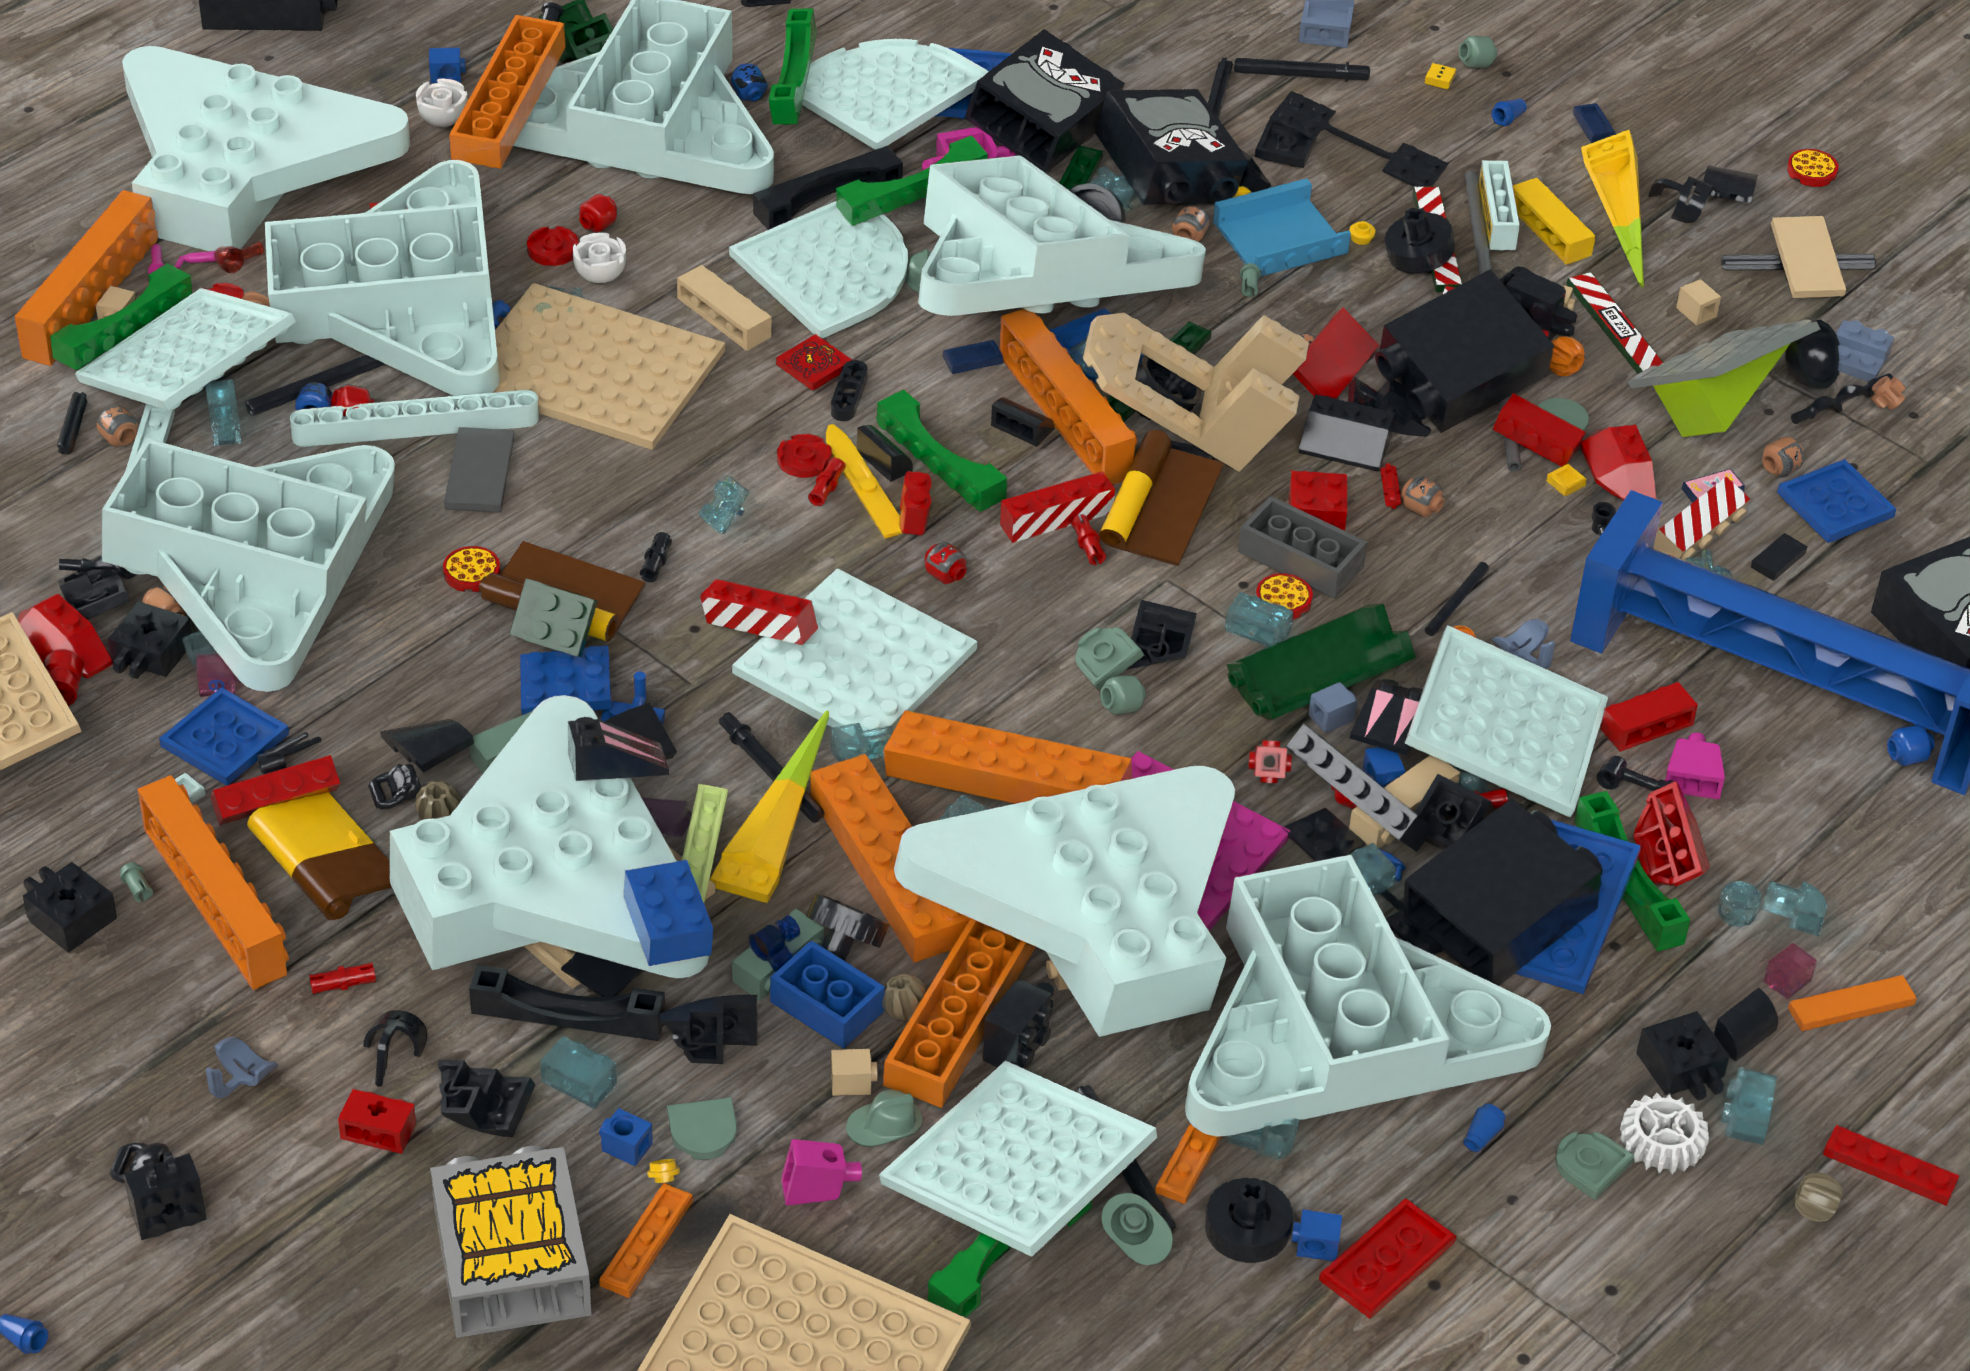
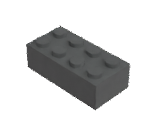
M1270 496L1241 526L1238 552L1281 573L1296 575L1305 580L1312 588L1336 598L1364 567L1367 541Z

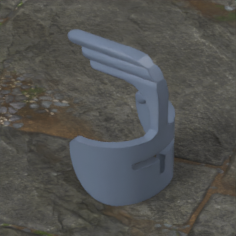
M1531 619L1525 622L1516 632L1506 638L1497 636L1491 639L1500 649L1544 669H1548L1551 666L1555 642L1550 641L1549 643L1542 644L1548 634L1549 626L1539 619ZM1541 645L1539 658L1536 659L1531 654Z
M235 1036L227 1037L215 1046V1051L219 1061L233 1076V1079L223 1084L222 1072L219 1069L206 1068L209 1092L216 1098H224L240 1084L255 1086L279 1064L262 1059L239 1038ZM235 1062H237V1063H238L243 1069H245L246 1071H248L249 1069H251V1070H250V1073H251L252 1075H250V1074H248L247 1072H245L244 1070H242L239 1066H237V1065L235 1064Z

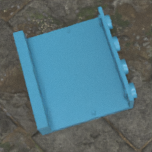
M1308 179L1215 202L1213 223L1244 264H1256L1261 271V276L1347 254L1349 251L1351 232L1348 230L1336 234L1310 201L1312 184Z

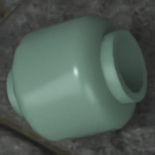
M1468 36L1459 47V58L1466 67L1485 69L1497 57V48L1490 37Z
M1131 675L1109 678L1100 691L1102 705L1111 714L1115 715L1137 712L1143 705L1146 697L1144 686L1135 676Z

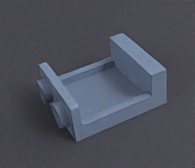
M1305 0L1303 16L1301 17L1299 42L1347 48L1354 0Z

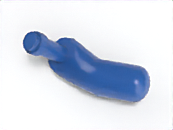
M1375 849L1373 858L1396 869L1394 880L1399 882L1402 879V871L1406 869L1405 864L1392 854L1382 849Z

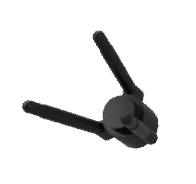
M304 732L274 748L265 750V753L257 755L262 775L287 768L284 757L321 742V737L318 736L297 744L309 736L307 732Z

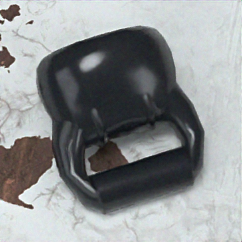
M398 764L392 767L390 772L378 775L368 785L374 805L379 809H389L405 800L415 799L417 793L422 788L416 771L411 764ZM383 782H387L391 790L392 798L386 801L380 785Z
M131 1143L124 1145L117 1152L110 1175L113 1180L125 1183L123 1173L132 1152H135V1157L130 1165V1172L144 1168L143 1161L150 1158L154 1164L162 1162L164 1154L169 1153L170 1150L163 1143L149 1145L145 1143Z

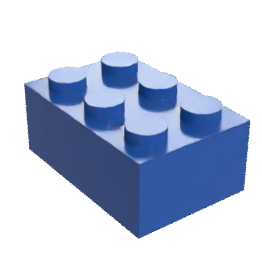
M687 860L625 870L624 900L649 966L711 955L713 926Z
M812 940L770 977L771 1003L843 1049L884 1012L882 1002L885 995V986Z

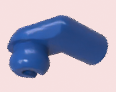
M497 300L492 303L495 330L500 325L498 321L499 316L506 317V312H510V306L504 303L503 300Z

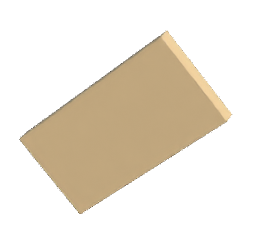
M1824 217L1772 218L1771 227L1792 297L1845 296L1846 287Z

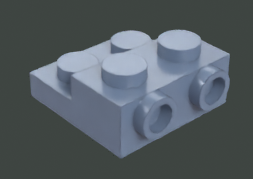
M1843 320L1836 332L1840 343L1838 346V371L1865 381L1877 378L1891 353L1894 336L1889 335L1884 329L1873 330L1864 327L1860 321L1854 320L1849 322Z

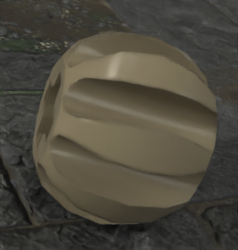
M431 781L417 793L415 808L422 820L438 819L450 816L461 802L457 790L450 786L449 783L445 781Z
M901 974L890 978L884 984L885 995L882 1007L891 1018L907 1021L910 1020L924 997L926 987L916 976Z
M1820 1172L1809 1173L1799 1184L1794 1200L1795 1207L1802 1216L1811 1221H1828L1834 1216L1842 1198V1188L1836 1179L1828 1174Z

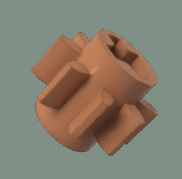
M1885 376L1873 385L1872 390L1875 394L1871 399L1881 409L1885 407L1889 410L1894 409L1905 399L1902 391L1906 387L1899 379L1895 377L1890 379L1888 376Z

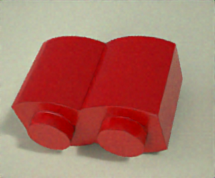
M908 471L905 474L900 500L901 515L899 527L902 533L923 535L926 532L931 506L930 490L932 485L931 477L928 473Z

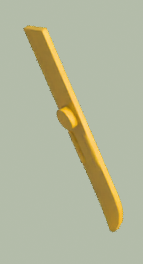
M828 425L826 444L831 446L832 457L839 458L845 463L846 468L843 474L883 537L889 538L903 534L899 527V514L852 441L836 425Z

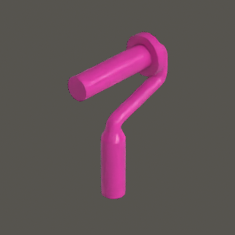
M158 244L151 247L152 263L148 267L149 274L165 265L162 261V248ZM217 251L188 253L180 256L174 267L180 269L185 261L188 263L217 262L218 254Z

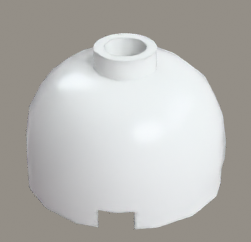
M437 79L438 83L431 85L428 81L421 85L416 92L419 114L427 123L433 126L448 127L454 125L468 102L467 91L465 92L464 86L455 80Z
M592 233L581 237L580 243L577 246L575 244L573 246L575 268L581 277L589 282L607 283L613 281L620 276L626 264V247L624 242L618 237L617 241L609 238L608 233Z

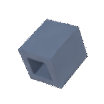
M1341 682L1311 694L1309 716L1325 733L1354 721L1357 699Z

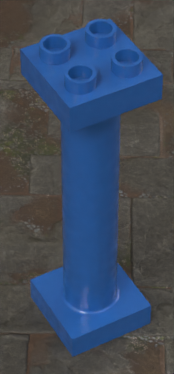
M1630 490L1586 557L1570 642L1602 654L1629 613L1945 735L1931 782L1962 795L1967 793L1970 787L1969 668L1653 549L1663 502Z

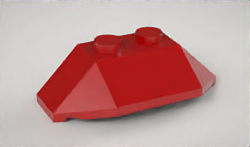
M1636 425L1599 429L1581 442V450L1596 484L1623 501L1630 490L1656 499L1652 459Z
M58 593L20 612L17 620L43 664L46 657L52 652L67 651L73 653L83 662L82 677L90 678L113 665V661L93 625Z
M1677 781L1649 793L1646 800L1647 805L1642 811L1633 833L1635 844L1641 845L1639 859L1645 873L1654 884L1676 887L1705 874L1710 869L1699 826Z

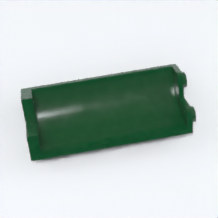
M1368 604L1226 665L1229 671L1228 680L1231 686L1238 689L1257 716L1261 715L1264 718L1273 720L1310 704L1311 694L1339 682L1347 688L1416 658L1408 631H1392L1384 604Z

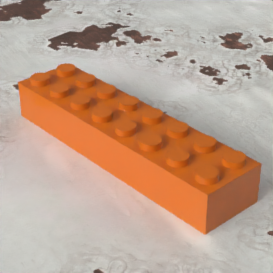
M515 15L449 134L451 160H462L490 168H502L565 50L564 23Z
M122 190L15 315L23 359L52 366L56 359L52 355L50 336L68 324L79 325L89 323L97 312L96 304L110 286L118 288L124 278L129 276L134 266L143 259L149 248L155 245L158 239V231L155 226V210L153 209L151 197Z
M1025 309L1002 315L1000 352L1003 355L1005 365L1043 413L1054 421L1055 428L1092 474L1103 471L1112 485L1123 482L1135 458L1134 452L1137 438L1134 431L1129 430L1120 414L1112 409L1107 398L1099 393L1094 382L1086 377L1081 366L1073 361L1068 350L1060 345L1055 334L1047 329L1040 316Z
M907 710L904 711L883 749L886 776L1014 804L1031 801L1037 797H1049L1082 790L1093 785H1105L1132 779V758Z
M863 754L811 771L810 797L823 809V818L913 963L952 950L971 918L904 888L896 879L894 867L901 837L912 825L867 755Z
M170 775L138 788L144 831L252 990L286 976V962L289 961V956L283 945V941L286 940L283 927L279 922H273L269 907L265 902L260 903L251 882L246 883L240 865L237 862L232 863L226 845L223 842L218 843L212 825L210 823L205 824L196 803L191 804L189 801V795L183 784L178 785L173 776Z
M971 918L884 1062L883 1086L902 1091L905 1094H911L916 1099L943 1108L984 1037L985 1018L1013 983L1016 982L1036 946Z

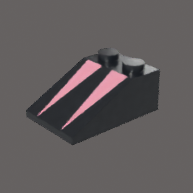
M1390 679L1377 680L1370 689L1351 731L1350 739L1407 755L1412 747L1405 744L1423 689L1417 687L1409 689L1398 686L1399 684L1396 681Z
M580 717L576 721H568V756L576 781L669 775V767L659 742L600 719Z

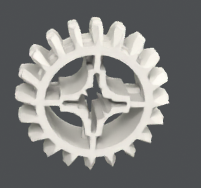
M1656 1093L1651 1099L1644 1095L1641 1101L1634 1100L1631 1107L1627 1108V1111L1624 1113L1620 1126L1621 1144L1626 1146L1625 1149L1634 1154L1635 1163L1642 1161L1645 1163L1646 1170L1653 1166L1657 1168L1658 1173L1663 1169H1668L1673 1174L1677 1168L1685 1172L1689 1165L1695 1167L1698 1160L1702 1159V1156L1705 1154L1709 1141L1708 1122L1703 1121V1112H1695L1694 1103L1685 1105L1683 1097L1679 1100H1674L1670 1093L1666 1098H1661Z

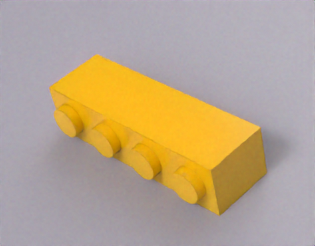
M1538 178L1512 185L1518 217L1566 265L1592 256L1595 243L1593 232Z

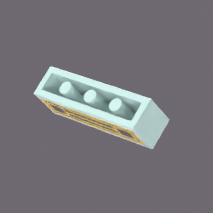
M1482 160L1479 188L1489 249L1500 251L1516 250L1519 220L1508 161Z

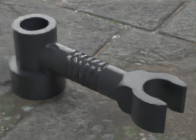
M1599 502L1594 505L1592 531L1599 536L1602 535L1616 513L1615 507L1612 504Z
M1620 756L1611 757L1609 762L1601 767L1596 776L1598 783L1603 788L1609 790L1617 788L1623 780L1635 783L1641 787L1643 786V788L1651 791L1675 782L1662 779L1658 781L1627 769L1626 761Z

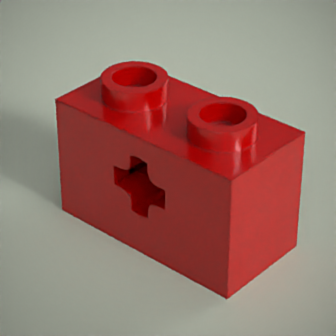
M352 1089L338 1117L340 1139L402 1154L416 1126L415 1106L413 1103L402 1099H393L369 1091L364 1092Z

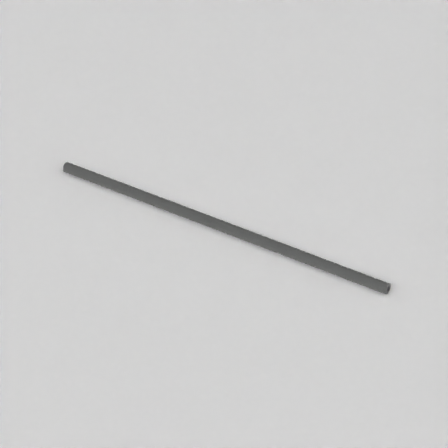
M1470 170L1465 173V182L1480 275L1490 269L1492 270L1478 175L1476 171ZM1511 396L1498 402L1499 412ZM1503 436L1508 469L1512 472L1521 469L1518 443Z

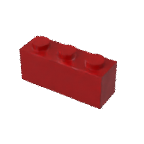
M1514 393L1501 409L1492 429L1561 467L1571 461L1586 433Z
M1676 682L1604 708L1600 729L1618 751L1621 752L1694 725L1698 704L1681 684Z

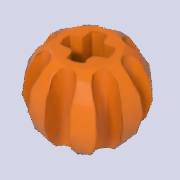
M1569 336L1558 337L1556 340H1553L1554 349L1549 369L1562 377L1577 373L1585 361L1583 346Z

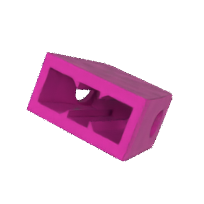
M1692 733L1688 736V739H1678L1667 768L1665 781H1677L1685 795L1720 800L1725 779L1720 746L1715 743L1706 742V737L1701 733Z
M791 1140L781 1177L785 1205L836 1200L840 1196L843 1182L861 1181V1163L845 1162L843 1148L839 1144Z

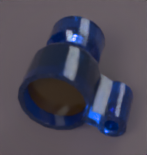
M785 915L777 920L775 925L766 924L750 934V947L758 958L768 961L772 969L777 972L793 957L785 941L791 942L799 937L800 927L793 917Z

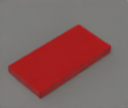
M1342 307L1310 343L1306 360L1296 369L1293 375L1313 396L1317 394L1336 399L1379 347V344Z
M1405 1198L1320 1273L1319 1281L1367 1318L1371 1319L1455 1243L1456 1235Z

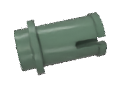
M1248 263L1240 270L1242 278L1241 292L1244 296L1253 297V294L1257 295L1258 279L1261 277V271L1256 264Z
M130 862L121 868L120 879L124 884L128 885L136 902L142 901L139 894H141L144 901L148 900L153 895V889L144 877L143 867L135 862Z

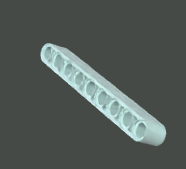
M517 390L368 403L351 407L334 406L296 410L290 415V427L293 443L298 446L307 447L458 433L459 427L487 429L530 427L539 421L538 396L535 392ZM344 409H347L346 416H343Z

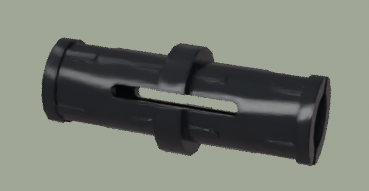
M665 532L656 533L651 547L645 552V562L640 570V576L643 575L641 578L646 582L656 581L661 567L666 564L668 558L667 551L672 543V539H669L671 536Z

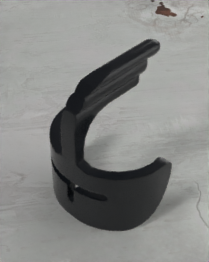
M1688 176L1686 183L1683 185L1669 179L1660 178L1653 182L1648 196H1661L1665 188L1679 191L1680 197L1671 218L1684 223H1693L1699 218L1713 185ZM1696 186L1694 193L1698 195L1693 194L1689 204L1686 205L1685 203L1692 187Z
M401 1010L385 1012L367 1032L363 1046L369 1048L376 1031L385 1028L377 1049L375 1085L377 1087L383 1085V1077L385 1076L388 1064L389 1045L396 1030H400L408 1035L414 1045V1056H421L427 1042V1029L422 1020L416 1015Z

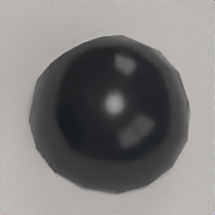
M1819 319L1812 322H1817L1820 330L1791 342L1785 350V360L1791 375L1801 384L1814 389L1830 387L1840 375V371H1838L1839 340L1832 327Z

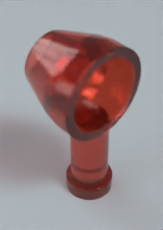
M255 242L253 245L243 249L234 246H221L216 249L214 259L223 271L233 274L242 268L245 259L255 255H262L264 248L260 242Z

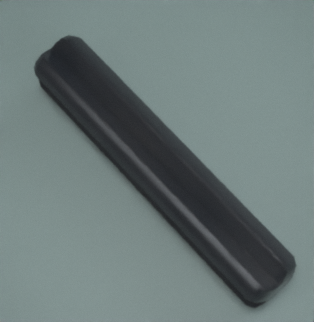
M74 392L71 396L57 443L60 454L66 453L69 455L73 452L88 401L86 399L87 395L84 392Z

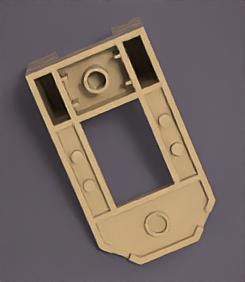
M1126 313L1097 316L1091 322L1083 359L1088 368L1093 367L1099 376L1096 381L1103 391L1240 472L1296 415L1299 395L1282 384L1306 360L1309 342L1300 335L1294 334L1281 326L1277 321L1263 315L1218 364L1213 367L1207 361L1198 358L1184 347L1168 340L1159 332H1155L1142 324L1139 320L1130 317ZM1141 353L1204 390L1199 417L1135 379Z

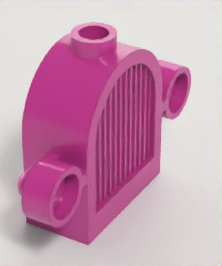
M978 127L938 133L936 139L937 157L925 160L922 163V171L942 159L949 152L950 143L971 135L988 154L987 159L1016 156V153L1006 146L996 147L991 136Z

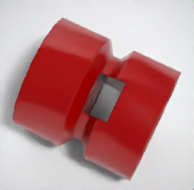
M67 651L52 652L46 657L44 666L66 704L70 706L77 699L79 683L84 669L83 662L78 656Z

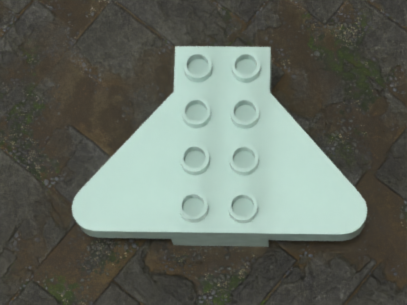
M631 0L600 52L555 67L514 144L516 147L587 161L596 168L612 166L635 171L644 178L664 177L742 194H753L767 189L773 184L774 151L724 77L733 60L732 11L681 0Z
M144 46L131 50L122 61L127 94L152 155V159L132 182L133 193L152 198V205L155 210V226L158 231V238L206 251H217V254L234 258L284 193L397 159L408 152L410 147L407 114L401 108L390 104L302 83L295 76L285 75L278 77L258 72L247 64L230 65L157 46Z
M1022 156L930 165L923 224L940 236L922 268L918 304L929 312L947 316L1024 308L1034 313H1048L1053 310L1054 303L1069 302L1079 307H1095L1099 304V300L1102 297L1197 285L1201 282L1206 248L1201 243L1192 239L1109 220Z
M462 160L440 162L365 213L265 222L270 307L292 313L296 323L287 328L286 333L275 337L276 343L294 342L297 344H309L317 339L332 338L453 396L493 393L499 386L500 375L478 171L472 164Z
M146 438L102 509V562L124 567L134 574L157 576L231 671L245 686L265 692L280 690L288 686L295 678L389 503L394 487L395 462L387 451L376 446L361 445L260 467H251Z
M566 695L553 696L543 700L533 710L450 816L438 819H424L414 825L390 831V884L432 970L540 941L673 978L691 977L701 972L707 965L709 956L649 966L624 900L625 870L677 861L631 778L575 780L568 756V721H576L580 717L598 719L593 709L585 701Z
M1189 766L1105 785H1093L1082 790L1049 797H1037L1031 801L923 823L908 828L902 835L894 873L900 884L913 893L1045 950L1099 1037L1210 1010L1226 961V956L1197 912L1234 800L1235 788L1232 781L1224 773L1214 768Z
M1352 855L1236 877L1226 930L1244 964V968L1191 1074L1185 1112L1192 1126L1202 1133L1216 1137L1230 1136L1518 1073L1536 1067L1543 1059L1551 1023L1545 1011L1535 1003L1396 938Z

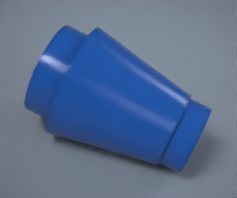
M1520 98L1498 102L1492 109V118L1496 124L1508 126L1526 111L1527 105Z
M1484 1104L1482 1107L1477 1108L1466 1137L1463 1140L1464 1145L1473 1152H1480L1504 1128L1505 1114L1492 1104Z
M3 1314L0 1317V1334L23 1353H38L46 1345L48 1330L42 1322L9 1314Z

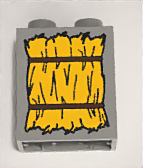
M526 1146L518 1149L512 1155L483 1160L472 1156H462L449 1161L445 1166L430 1168L434 1209L456 1338L592 1316L589 1271L564 1147L545 1149L540 1146Z

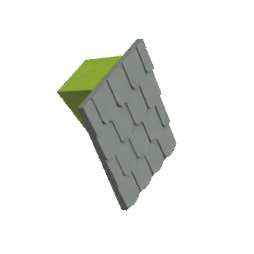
M1801 320L1791 324H1776L1768 328L1761 326L1747 331L1736 330L1728 332L1711 343H1702L1688 353L1677 355L1658 367L1651 366L1627 382L1631 389L1653 386L1682 437L1726 432L1790 343L1820 330L1817 322Z

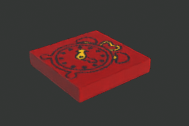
M815 334L776 357V365L814 391L839 376L844 364L852 359Z

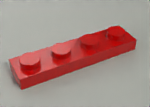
M1838 1125L1835 1126L1823 1153L1824 1156L1947 1206L1960 1176Z

